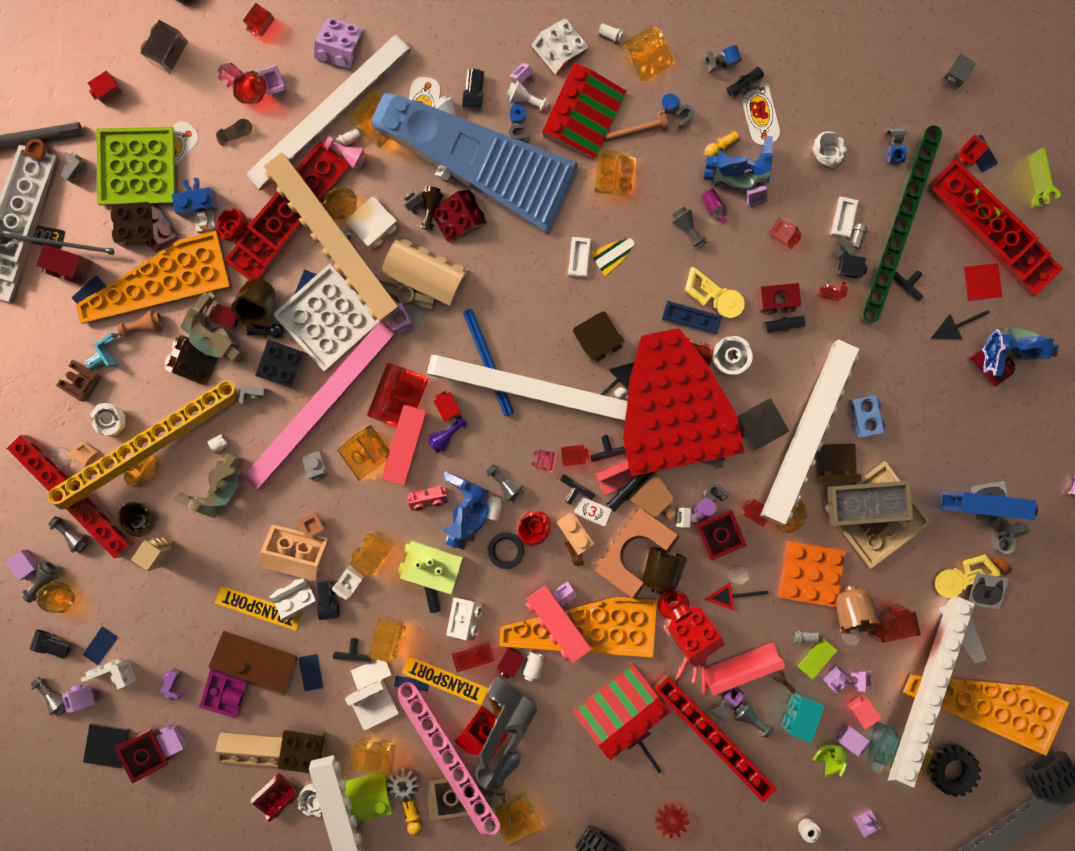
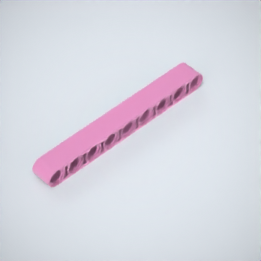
M409 682L402 684L396 691L399 703L478 831L483 836L496 834L500 829L497 817L417 688ZM403 688H406L410 691V697H405L403 695ZM413 705L420 707V714H416L413 711ZM423 721L430 723V730L423 728ZM434 738H438L440 740V747H436L433 744ZM445 754L451 757L450 764L444 762L443 757ZM455 771L461 773L460 781L454 778ZM465 788L471 790L472 796L470 798L465 796ZM477 804L482 807L481 815L475 812ZM487 821L493 826L491 832L486 830L485 824Z

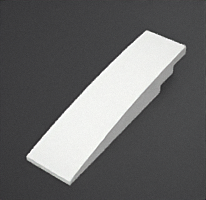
M19 145L0 195V231L34 237L57 157L46 153L44 161L28 158L23 155L25 146ZM10 238L0 239V300L8 303L12 302L32 242Z

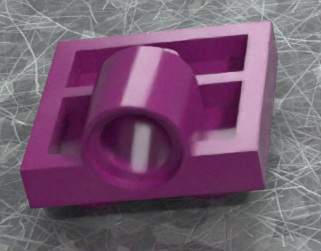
M210 670L199 708L237 718L247 683Z

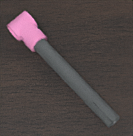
M80 122L2 134L0 135V148L25 144L32 139L43 141L80 135L83 129Z

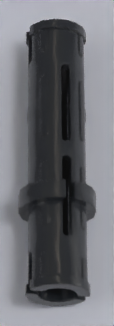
M654 472L633 476L622 488L617 490L618 492L606 505L615 512L626 500L630 499V496Z

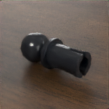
M267 323L264 326H246L247 335L263 336L264 338H267L268 334L272 338H280L284 332L283 327L277 323L272 324L270 327H268Z

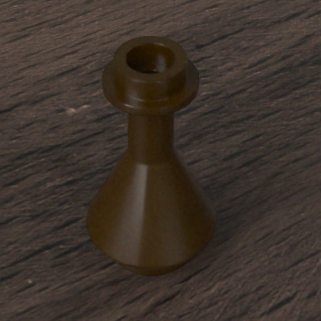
M426 186L425 190L421 191L426 209L424 222H420L421 229L432 231V228L435 227L431 222L433 211L443 198L440 188Z

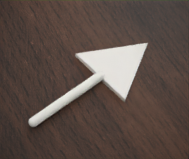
M422 307L406 308L414 325L411 326L414 333L429 309Z

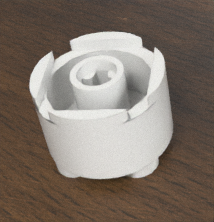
M738 336L722 339L714 346L711 354V362L714 368L726 376H735L744 372L750 366L753 358L749 343ZM734 352L736 359L729 360L730 356L728 354Z

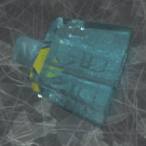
M878 722L874 725L868 754L872 760L870 769L880 773L883 765L891 766L901 741L894 727Z

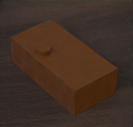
M223 630L208 667L213 672L284 696L298 659L296 655Z

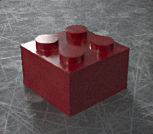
M43 244L36 266L42 268V273L78 284V281L86 282L92 261L80 255Z
M731 509L694 524L707 557L711 561L747 546Z
M151 727L116 745L114 748L132 784L169 764Z

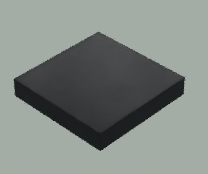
M90 723L83 763L122 768L123 765L114 748L128 739L129 729Z

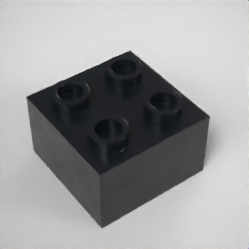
M268 339L255 376L296 389L308 353Z

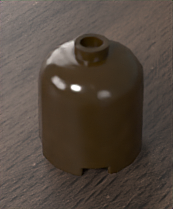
M248 280L241 287L231 305V311H234L237 316L236 320L248 327H254V325L264 326L276 302L277 295L275 289L265 280Z
M650 547L643 575L644 583L652 588L651 592L662 595L663 592L674 591L679 584L687 557L679 553L673 556L667 554V551L663 548Z

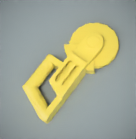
M692 267L685 289L689 295L703 306L712 298L714 300L713 307L717 308V311L725 318H734L742 313L745 302L739 292L727 290L726 288L721 289L700 271ZM696 276L702 279L700 289L707 294L706 298L694 289Z
M984 554L962 561L965 571L963 573L956 568L940 572L935 580V588L942 597L953 598L959 596L963 589L966 590L967 585L974 583L977 573L985 574L978 568L970 570L971 566L984 563L992 572L987 575L1000 576L1001 572L989 557Z

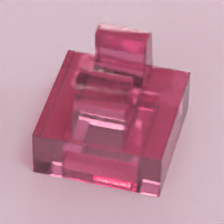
M232 62L222 64L218 69V72H220L219 80L227 79L228 84L226 86L228 88L233 87L238 81H242L245 76Z
M540 449L539 451H534L533 454L538 455L537 462H532V466H535L537 469L552 471L555 452Z

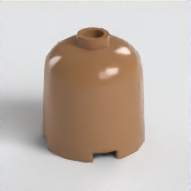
M850 586L838 595L836 609L841 633L851 634L850 630L857 629L859 633L873 630L877 625H880L873 598L867 590L857 589V586Z

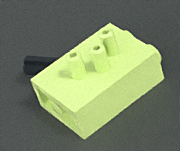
M411 541L410 544H406L404 555H407L405 562H401L398 573L401 574L400 579L424 586L430 613L440 612L441 607L437 590L452 594L464 556Z

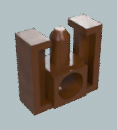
M71 360L68 366L79 372L78 375L71 371L66 372V378L73 383L70 385L65 380L60 379L56 386L79 401L85 402L100 375L89 370L81 363ZM85 380V386L81 388V383Z

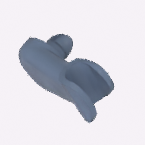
M512 752L509 754L493 783L495 787H502L504 780L518 767L521 761L518 754H512Z

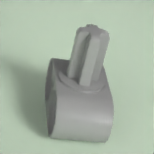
M991 518L987 523V530L994 550L1003 554H1010L1015 550V537L1030 532L1027 523L1010 527L1009 522L1003 518ZM998 521L1001 523L1002 526L1000 531H996L995 524ZM1003 540L1007 542V547L1004 550L1001 548Z

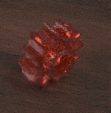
M672 802L671 808L664 804V811L657 810L660 817H655V821L659 823L656 825L657 830L663 829L662 836L669 833V837L672 839L673 834L676 833L680 838L681 830L687 832L684 825L690 824L688 819H684L688 816V813L686 811L682 812V805L676 809L674 802ZM673 817L675 823L671 824L669 818Z

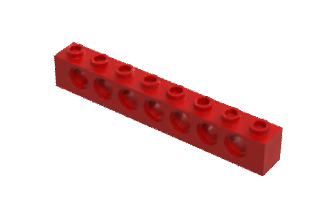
M29 435L18 436L7 447V450L49 492L70 478ZM77 485L74 488V491L78 490L80 487ZM63 495L58 497V502L62 500ZM88 496L66 509L114 559L122 557L134 545L127 535Z
M667 673L652 686L664 701L763 803L777 790L775 785Z

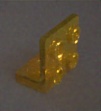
M653 25L620 44L622 50L630 56L642 82L674 64L661 30Z

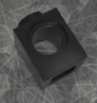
M847 254L841 255L839 257L837 276L855 279L862 278L863 275H866L868 264L865 263L866 258Z

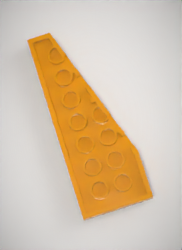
M217 231L176 241L169 248L160 251L158 255L150 260H146L122 275L115 282L108 284L104 289L97 293L95 292L76 304L80 323L85 324L202 295L203 292L209 293L230 288L231 285Z
M617 596L564 610L590 645L591 650L587 653L653 657L657 599L637 597L633 599L631 597ZM539 617L504 625L500 628V647L562 650L559 644L555 645L549 638L550 631L547 628L543 629L537 621Z
M910 674L903 692L915 698L923 675ZM950 678L940 709L1047 756L1069 702L1033 686Z

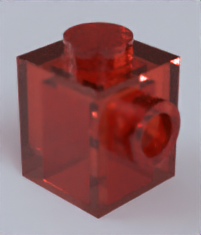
M255 2L243 20L246 26L245 30L253 36L257 34L262 37L274 21V17L269 11Z

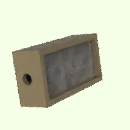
M910 481L827 486L830 525L839 526L913 520Z

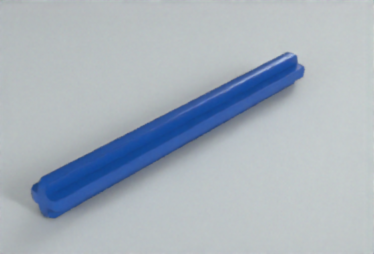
M468 309L464 311L463 315L484 367L497 370L473 310ZM494 391L504 416L512 415L514 411L507 394Z

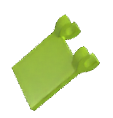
M1041 148L1028 156L1035 188V196L1032 200L1033 207L1039 206V199L1043 200L1044 205L1049 204L1050 193L1054 195V200L1061 197L1060 191L1052 184L1045 148Z

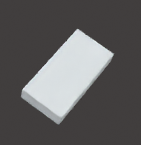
M839 197L831 235L851 238L859 200Z
M572 237L568 276L587 277L591 239Z

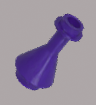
M461 416L455 417L456 422L447 430L429 435L430 440L428 444L437 453L440 451L445 452L452 435L461 427L466 428L465 426L468 423Z

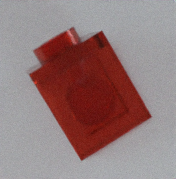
M780 217L769 231L771 237L785 243L790 249L799 243L802 234L796 225Z
M842 280L839 282L837 290L831 285L821 286L818 288L816 296L838 302L846 297L848 290L846 281Z

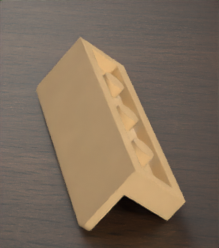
M220 733L215 749L216 763L278 768L282 737Z

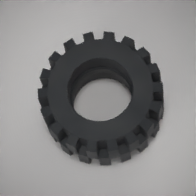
M946 744V747L941 745L938 747L939 751L934 750L932 752L934 756H929L928 761H930V764H927L926 767L929 770L927 774L931 778L932 784L946 795L950 796L951 794L953 797H958V794L962 797L966 796L965 792H973L971 789L973 786L977 788L978 784L976 781L981 779V776L978 774L981 772V768L978 766L980 764L979 761L974 758L975 756L971 752L956 744ZM960 760L962 763L961 774L956 779L947 780L945 777L947 765L952 761Z
M1064 751L1051 752L1047 756L1043 755L1035 759L1025 768L1022 774L1037 798L1056 796L1075 784V766Z
M588 826L575 845L577 851H626L615 838L595 826Z

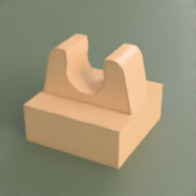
M81 441L71 449L69 455L72 456L73 462L78 460L82 463L81 467H85L96 457L98 451Z

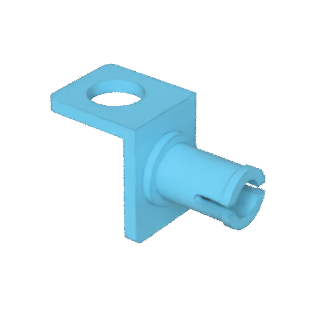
M110 333L93 345L97 350V354L85 361L86 365L90 364L88 366L89 370L94 371L103 363L107 367L117 365L106 345L120 336L119 333Z

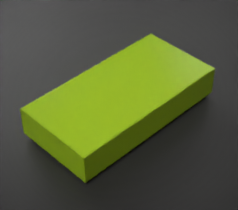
M821 637L818 644H815L797 667L813 680L838 650Z

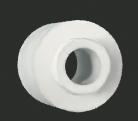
M490 495L487 496L486 503L489 507V512L485 523L494 525L495 521L499 522L503 499Z
M530 652L522 674L525 675L524 679L535 682L536 679L540 680L545 665L544 655Z
M804 819L798 825V832L806 842L813 843L820 838V828L812 819Z

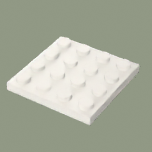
M328 264L273 313L274 317L324 372L380 322L378 319L374 321L368 313L371 310L368 305H362L357 298L358 294L354 289H350L345 279L331 264Z

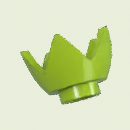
M834 744L820 747L813 760L826 762L825 777L834 775L839 771V776L842 777L848 761L846 750L842 746Z

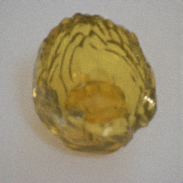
M335 187L325 194L323 206L333 219H345L356 211L357 196L354 191L347 187Z
M151 455L124 472L123 475L126 483L139 487L149 482L157 468L155 457Z
M799 499L797 505H793L791 510L793 516L789 523L786 522L782 526L776 524L779 530L792 533L803 526L807 517V510L802 500Z
M59 581L43 585L36 595L37 605L43 611L52 614L67 612L73 607L75 595L71 591V587L67 583Z

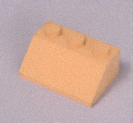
M272 524L260 552V567L316 581L328 538L316 535L306 538L304 532Z

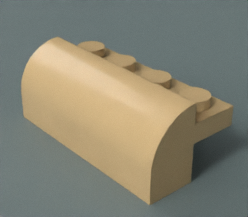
M400 237L392 244L380 273L450 306L469 270L460 264H455L443 256L436 255L428 249Z

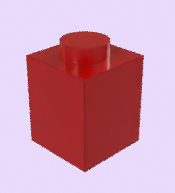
M107 70L87 82L91 88L88 90L95 100L99 99L102 103L122 92L114 77Z
M443 391L435 396L437 399L433 402L444 422L462 413L451 392L446 393V391Z

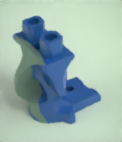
M773 136L765 137L761 155L756 161L747 158V156L731 158L721 150H718L717 156H707L703 179L714 180L713 186L715 187L726 183L738 189H752L757 183H769L773 158Z
M1006 328L1004 331L994 330L989 335L985 346L982 347V351L985 354L983 373H993L994 376L1003 375L1006 355L1009 352L1020 356L1021 360L1050 359L1051 356H1057L1059 346L1053 344V338H1045L1025 329Z

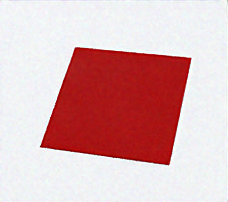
M998 263L964 267L968 301L1002 297Z

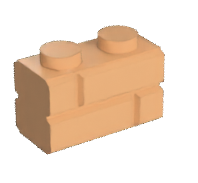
M573 512L557 521L558 526L578 555L594 545Z

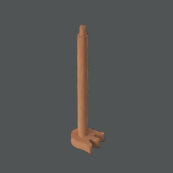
M665 110L658 111L660 120L607 133L604 141L657 127H662V130L669 129Z

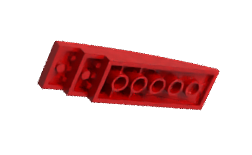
M319 141L296 170L322 203L349 168L350 164L330 148L326 150L327 148L324 147V143ZM278 191L250 222L245 233L235 243L234 249L224 259L228 265L247 280L260 279L303 227L299 220L301 218L298 212L294 213L288 206L290 202L286 196L283 198Z
M957 159L928 185L966 229L1034 297L1063 270L1050 256L1051 253L1038 241L1040 238ZM976 189L980 191L978 195L974 192ZM977 200L981 203L978 207L976 205ZM995 207H996V208L1000 211V213H1001L1000 218H995L996 215H997V212H996ZM979 209H984L987 217H982ZM988 218L992 219L990 222H986Z

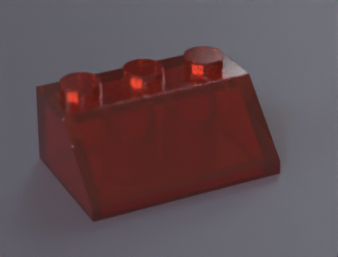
M387 362L367 416L397 427L404 405L414 408L418 407L428 378Z
M899 604L888 605V609L882 610L878 616L880 625L868 631L869 637L881 643L921 635L916 611L910 610L908 607L899 606Z

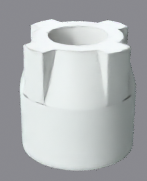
M223 435L207 441L214 454L221 452L229 446Z

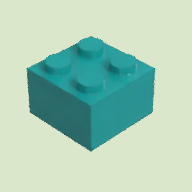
M795 692L794 696L790 697L788 703L790 707L789 712L784 715L782 720L783 729L791 736L812 743L825 705L815 698Z

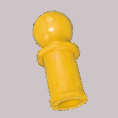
M732 131L722 139L718 138V144H709L705 150L706 155L717 156L718 150L726 152L729 147L740 141L737 132Z
M407 798L402 802L406 815L405 821L409 822L407 831L412 836H416L422 831V824L417 820L420 815L417 814L414 798L410 801Z

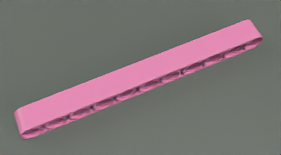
M379 322L246 472L243 478L256 490L261 489L392 341L396 333L383 322Z

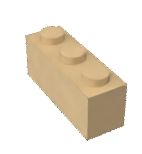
M165 537L147 539L143 541L131 560L146 571L161 568L175 547Z

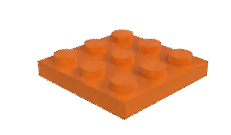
M788 541L779 598L836 607L846 550Z

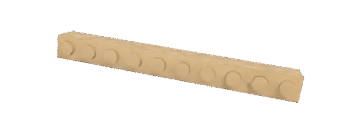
M283 152L265 164L264 167L267 170L265 175L271 182L275 181L278 187L276 190L283 198L285 196L290 201L288 206L294 213L298 212L300 214V222L305 228L309 227L313 233L310 235L317 244L321 242L324 246L322 251L328 259L332 257L336 262L333 266L340 275L344 273L347 277L345 282L350 289L353 290L355 288L359 293L357 298L362 305L367 304L371 309L368 313L374 321L378 319L382 323L400 309Z

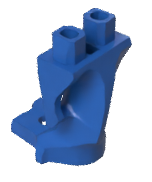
M445 472L444 480L459 488L464 494V501L453 512V524L443 530V532L448 534L445 544L452 548L464 550L468 541L473 542L475 540L474 534L483 526L487 518L489 507L486 503V497L489 491L457 475Z

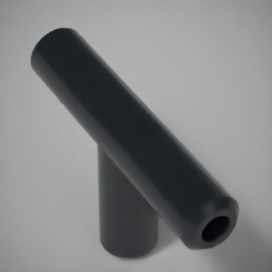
M917 270L908 280L897 271L895 272L893 278L917 301L923 298V295L913 286L921 278V271Z
M608 435L601 436L604 451L593 454L590 458L592 462L618 456L625 454V448L622 446L612 449Z
M562 475L560 478L561 482L572 488L565 499L567 504L571 505L578 493L590 500H593L595 497V493L568 476Z
M357 638L350 639L349 653L333 652V659L371 663L372 656L356 654Z

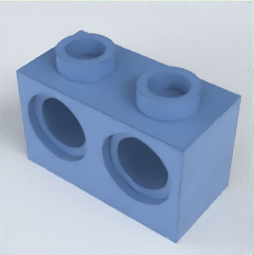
M876 395L849 401L857 438L884 433L885 421L880 416L881 402L879 398H876ZM865 401L870 404L868 412H865L862 408ZM869 420L873 421L874 423V429L872 431L868 430L867 428V422Z

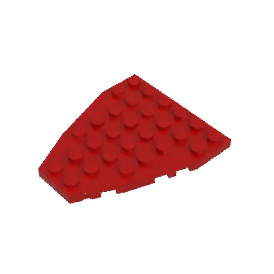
M680 328L642 335L640 338L629 380L623 443L630 476L745 453L736 412L708 364Z

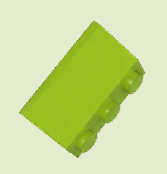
M385 771L345 781L346 798H350L352 806L350 812L351 815H355L356 822L392 814L394 807L391 794L388 793L389 787L387 786L388 782Z

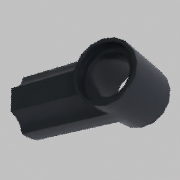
M468 69L462 107L482 109L484 71Z
M334 581L317 583L319 598L317 613L319 620L339 618L338 601H336V593L332 590L335 585Z
M36 629L29 649L37 653H48L65 659L71 650V642L54 637L50 632Z

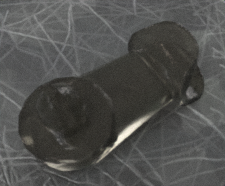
M239 119L224 130L223 128L219 129L216 132V139L221 146H225L229 141L248 136L252 131V124L247 119Z

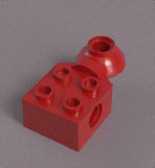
M678 590L665 592L659 600L658 609L665 618L672 620L668 627L669 633L693 667L725 644L722 636L700 607L689 608L690 601L687 595ZM677 601L675 605H669L670 602Z

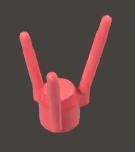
M686 657L674 681L676 684L679 682L688 663ZM707 657L694 665L692 684L696 683L699 665L701 666L702 664V670L706 668ZM702 671V692L705 695L706 679Z

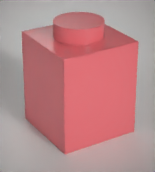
M857 697L851 702L852 705L849 706V709L862 728L867 729L881 720L866 697Z

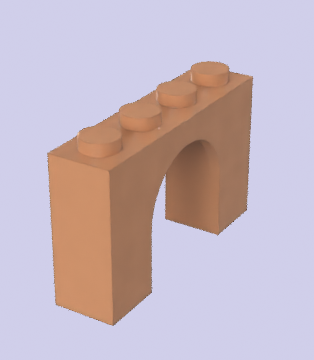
M641 508L632 513L630 523L627 527L624 526L618 533L620 537L616 542L613 541L609 545L607 555L599 559L596 564L597 569L595 570L633 599H636L646 584L626 568L623 561V553L626 546L635 539L647 538L667 552H670L680 538L676 533Z

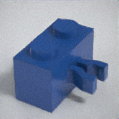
M197 177L193 178V190L189 186L188 180H183L187 191L172 194L175 213L183 217L193 215L196 212L218 210L215 191L210 187L198 189L200 182Z

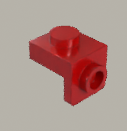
M974 134L958 151L960 155L959 160L965 165L970 164L973 166L976 160L989 148V145Z

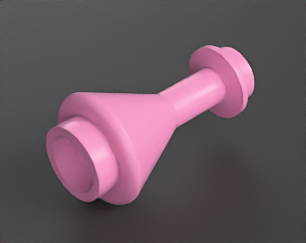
M328 136L324 147L327 148L326 150L332 148L341 153L353 169L356 166L361 168L367 157V154L363 153L364 148L344 147L334 141V136Z

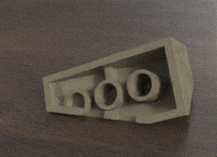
M447 779L429 781L428 809L430 822L469 817V814ZM477 785L493 813L510 810L507 790L494 787L486 790ZM465 788V796L470 798L472 792L469 788ZM477 804L475 812L478 815H481L482 807Z

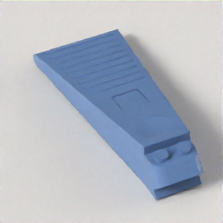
M385 93L372 117V126L377 130L378 134L397 142L544 233H548L549 229H552L578 171L576 169L578 163L403 96Z

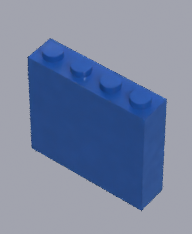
M942 491L940 510L1035 520V516L1038 514V505L1036 500Z

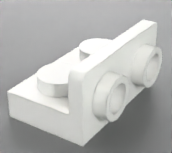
M304 578L297 579L291 585L280 588L270 595L283 621L318 604L310 583Z
M454 597L446 635L462 640H475L479 632V619L483 612L482 602Z

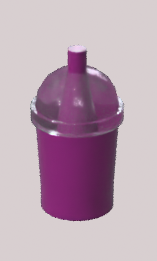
M713 188L703 193L701 198L709 211L710 217L715 220H722L723 224L726 223L727 206L722 202L715 189Z

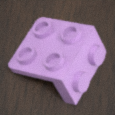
M327 18L315 39L314 58L350 69L353 64V51L362 35L363 29L337 19Z

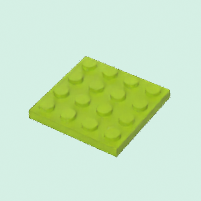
M173 126L96 128L98 205L106 206L137 202L173 204L172 194L176 193L175 129Z

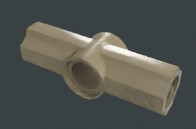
M380 280V283L394 301L433 310L435 298L409 286ZM406 290L411 292V297L408 300H404L401 297L402 293Z

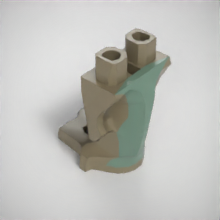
M203 292L194 306L186 312L187 314L181 324V328L189 334L190 343L202 353L231 360L239 364L245 356L238 349L240 344L232 340L225 329L206 327L205 315L215 300V296L212 292L208 294Z
M227 453L223 461L216 462L208 476L210 487L206 498L194 497L179 492L173 500L195 512L216 518L219 510L228 504L236 490L239 474L242 471L238 466L242 458L233 453Z

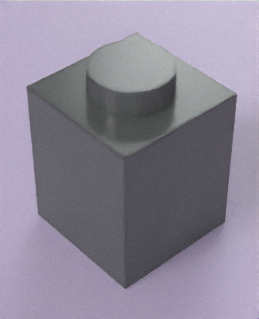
M960 53L954 59L943 78L951 86L960 87L965 83L977 63Z

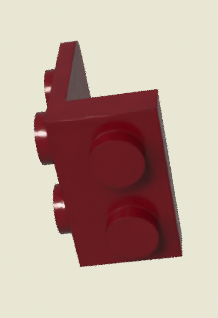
M470 189L457 191L439 203L433 211V216L447 242H452L470 229L481 227L487 223L484 213L478 207L476 198Z

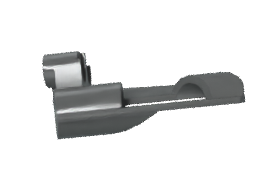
M498 677L494 678L486 693L489 695L488 698L497 702L498 706L502 707L479 754L480 762L475 770V778L478 785L486 790L491 789L509 754L521 741L537 712V707L532 701L522 696L517 689ZM507 733L512 738L496 767L491 771L488 763L504 734Z

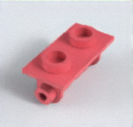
M441 486L428 488L429 495L425 496V490L411 492V494H408V504L411 511H422L426 507H441L445 503H449L446 496V488Z

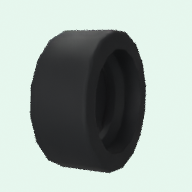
M502 532L490 541L488 556L495 566L501 569H511L521 562L524 556V545L517 535L510 532ZM509 539L516 544L517 555L512 561L503 562L496 557L495 547L499 541Z

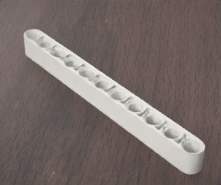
M398 35L393 36L252 167L246 177L259 190L266 188L271 181L265 175V172H267L264 167L265 164L281 152L292 164L410 53L411 48Z
M431 355L427 371L428 375L625 422L627 401Z

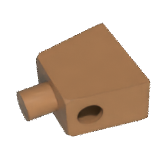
M653 474L629 499L654 518L661 513L667 520H670L676 514V511L669 505L674 500V497L657 474Z

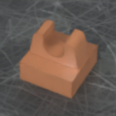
M317 512L298 521L306 538L325 530Z

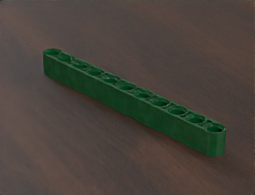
M929 126L920 135L859 313V320L865 325L878 321L883 310L942 138V130L938 126ZM928 132L934 134V140L929 139ZM922 150L928 152V158L923 157ZM915 168L922 170V176L916 174ZM910 185L916 188V194L909 191ZM904 203L910 206V212H906L903 209ZM897 221L904 224L903 230L898 229ZM891 239H895L898 242L897 248L891 246ZM885 257H889L891 259V266L885 264ZM879 275H883L885 277V284H881L878 281ZM873 293L879 295V302L873 301ZM866 311L873 313L872 320L866 318Z

